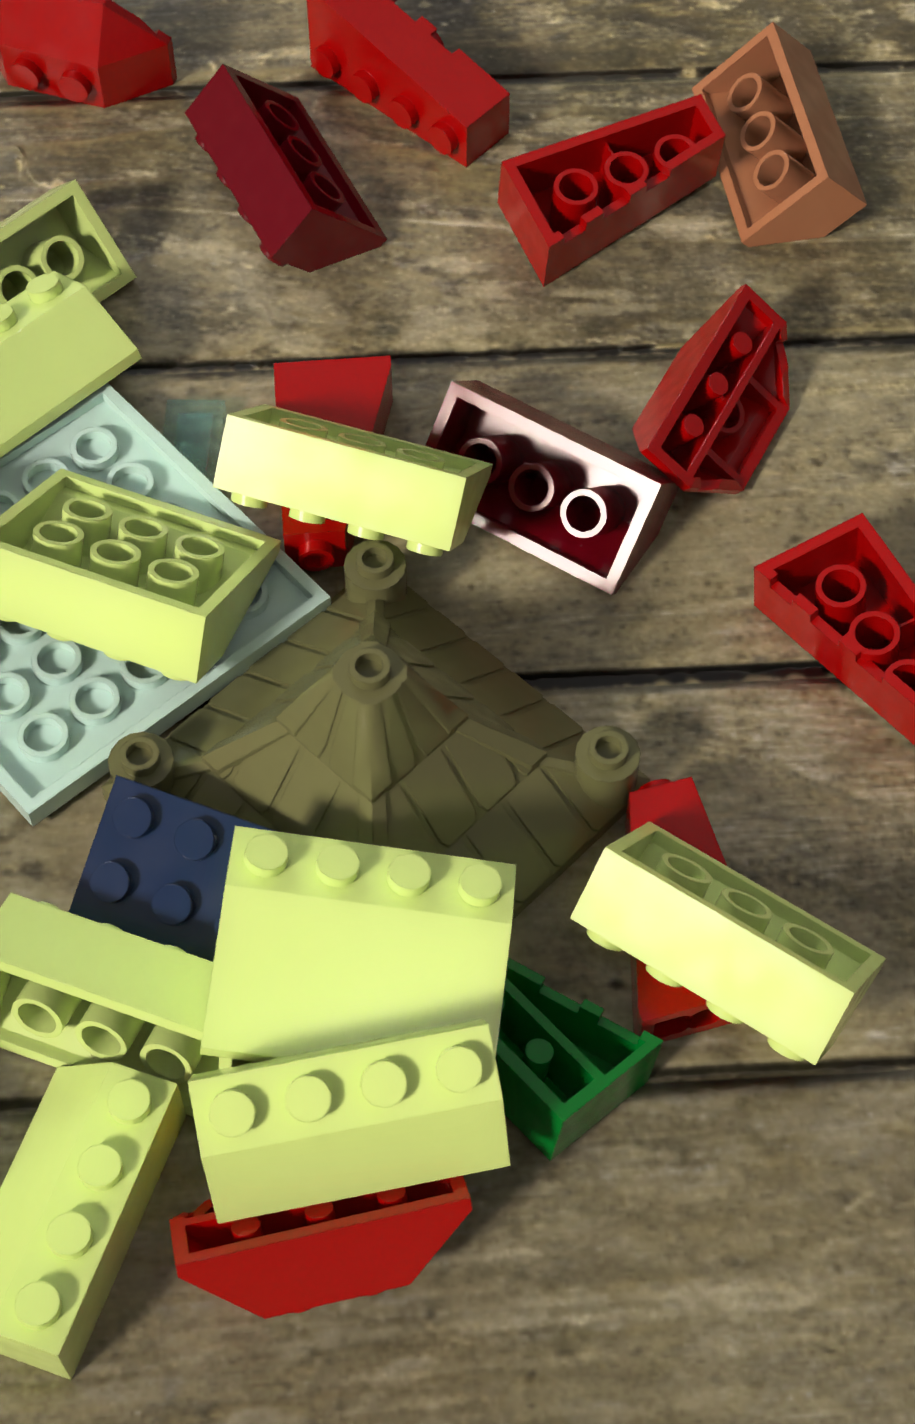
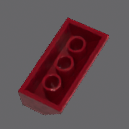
M222 64L186 110L185 114L197 133L195 135L197 143L203 150L209 153L217 166V177L231 190L239 203L237 208L239 214L253 227L261 240L259 247L262 253L278 266L284 267L288 264L304 271L312 272L381 247L387 240V237L299 98Z
M479 380L451 381L425 445L426 447L493 464L489 480L471 522L472 524L610 595L617 593L658 536L679 489L658 468Z

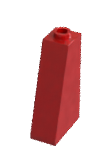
M391 355L273 363L276 407L384 435L393 403ZM281 506L285 553L301 569L321 571L329 567L344 566L346 555L352 549L355 536L347 532L348 524L326 518L325 524L301 522L289 517L290 508Z
M692 776L672 782L668 779L653 780L642 785L637 791L629 792L625 835L650 821L727 866ZM630 955L633 1033L641 1036L645 1030L666 1042L731 1024V1022L725 1021L712 1013L706 1006L707 1000L684 986L672 987L658 981L647 972L644 962Z

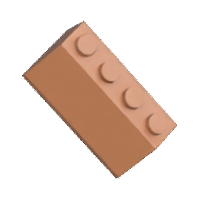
M774 22L770 23L692 88L694 96L702 95L726 135L718 171L741 242L744 245L754 247L822 238L867 206L812 53Z

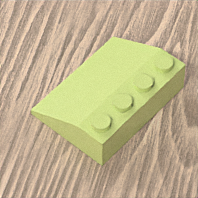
M61 468L0 515V620L18 622L44 631L56 640L73 641L102 651L112 659L131 661L161 671L164 676L170 679L190 681L197 684L223 656L280 552L281 540Z
M235 826L223 894L200 1055L260 1062L483 1019L489 1023L496 1059L512 929L516 864Z

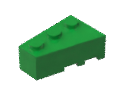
M508 957L496 1051V1064L503 1096L504 1112L509 1120L551 1161L648 1082L664 1040L645 1030L641 1036L603 1017L604 1008L587 999H584L582 1004L573 1001L544 985L546 977Z

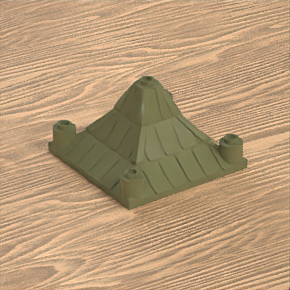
M383 540L363 541L354 546L346 555L344 562L345 588L331 599V605L327 607V610L319 613L290 635L284 643H280L252 664L249 670L235 678L211 698L208 704L198 709L175 728L166 739L155 733H132L120 739L110 751L108 766L111 779L101 786L106 801H108L117 775L279 832L516 864L513 919L627 812L629 792L637 791L642 785L650 782V778L639 770L641 752L638 742L630 733L619 727L607 725L595 727L585 732L578 723L557 706L549 703L536 689L516 673L507 669L494 655L478 642L470 639L463 630L442 613L433 609L426 600L408 587L407 566L404 554L397 546Z

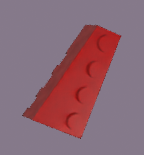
M307 0L311 67L324 78H330L353 93L361 102L370 104L390 117L399 127L410 130L430 143L439 153L450 156L466 168L509 133L510 93L461 49L458 48L455 52L450 53L438 35L437 28L425 17L421 16L414 21L395 4L397 0Z
M699 94L502 161L497 203L540 282L545 287L716 177L726 135L706 101Z
M861 513L754 566V606L915 746V584L865 515Z

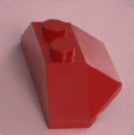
M0 0V71L8 85L69 99L74 102L107 108L171 86L177 79L172 37L160 30L154 32L141 18L112 0Z
M747 284L739 287L681 347L632 427L640 453L684 492L738 494L742 492L790 409L789 370L783 344L787 340V322Z
M462 1175L220 1224L217 1223L212 1199L209 1198L192 1213L183 1212L171 1218L169 1223L175 1267L179 1279L267 1319L288 1313H301L314 1307L356 1297L373 1296L386 1290L410 1285L473 1209L471 1197Z

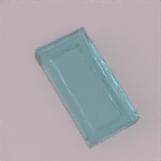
M167 399L163 436L213 483L226 422L227 411L225 401Z

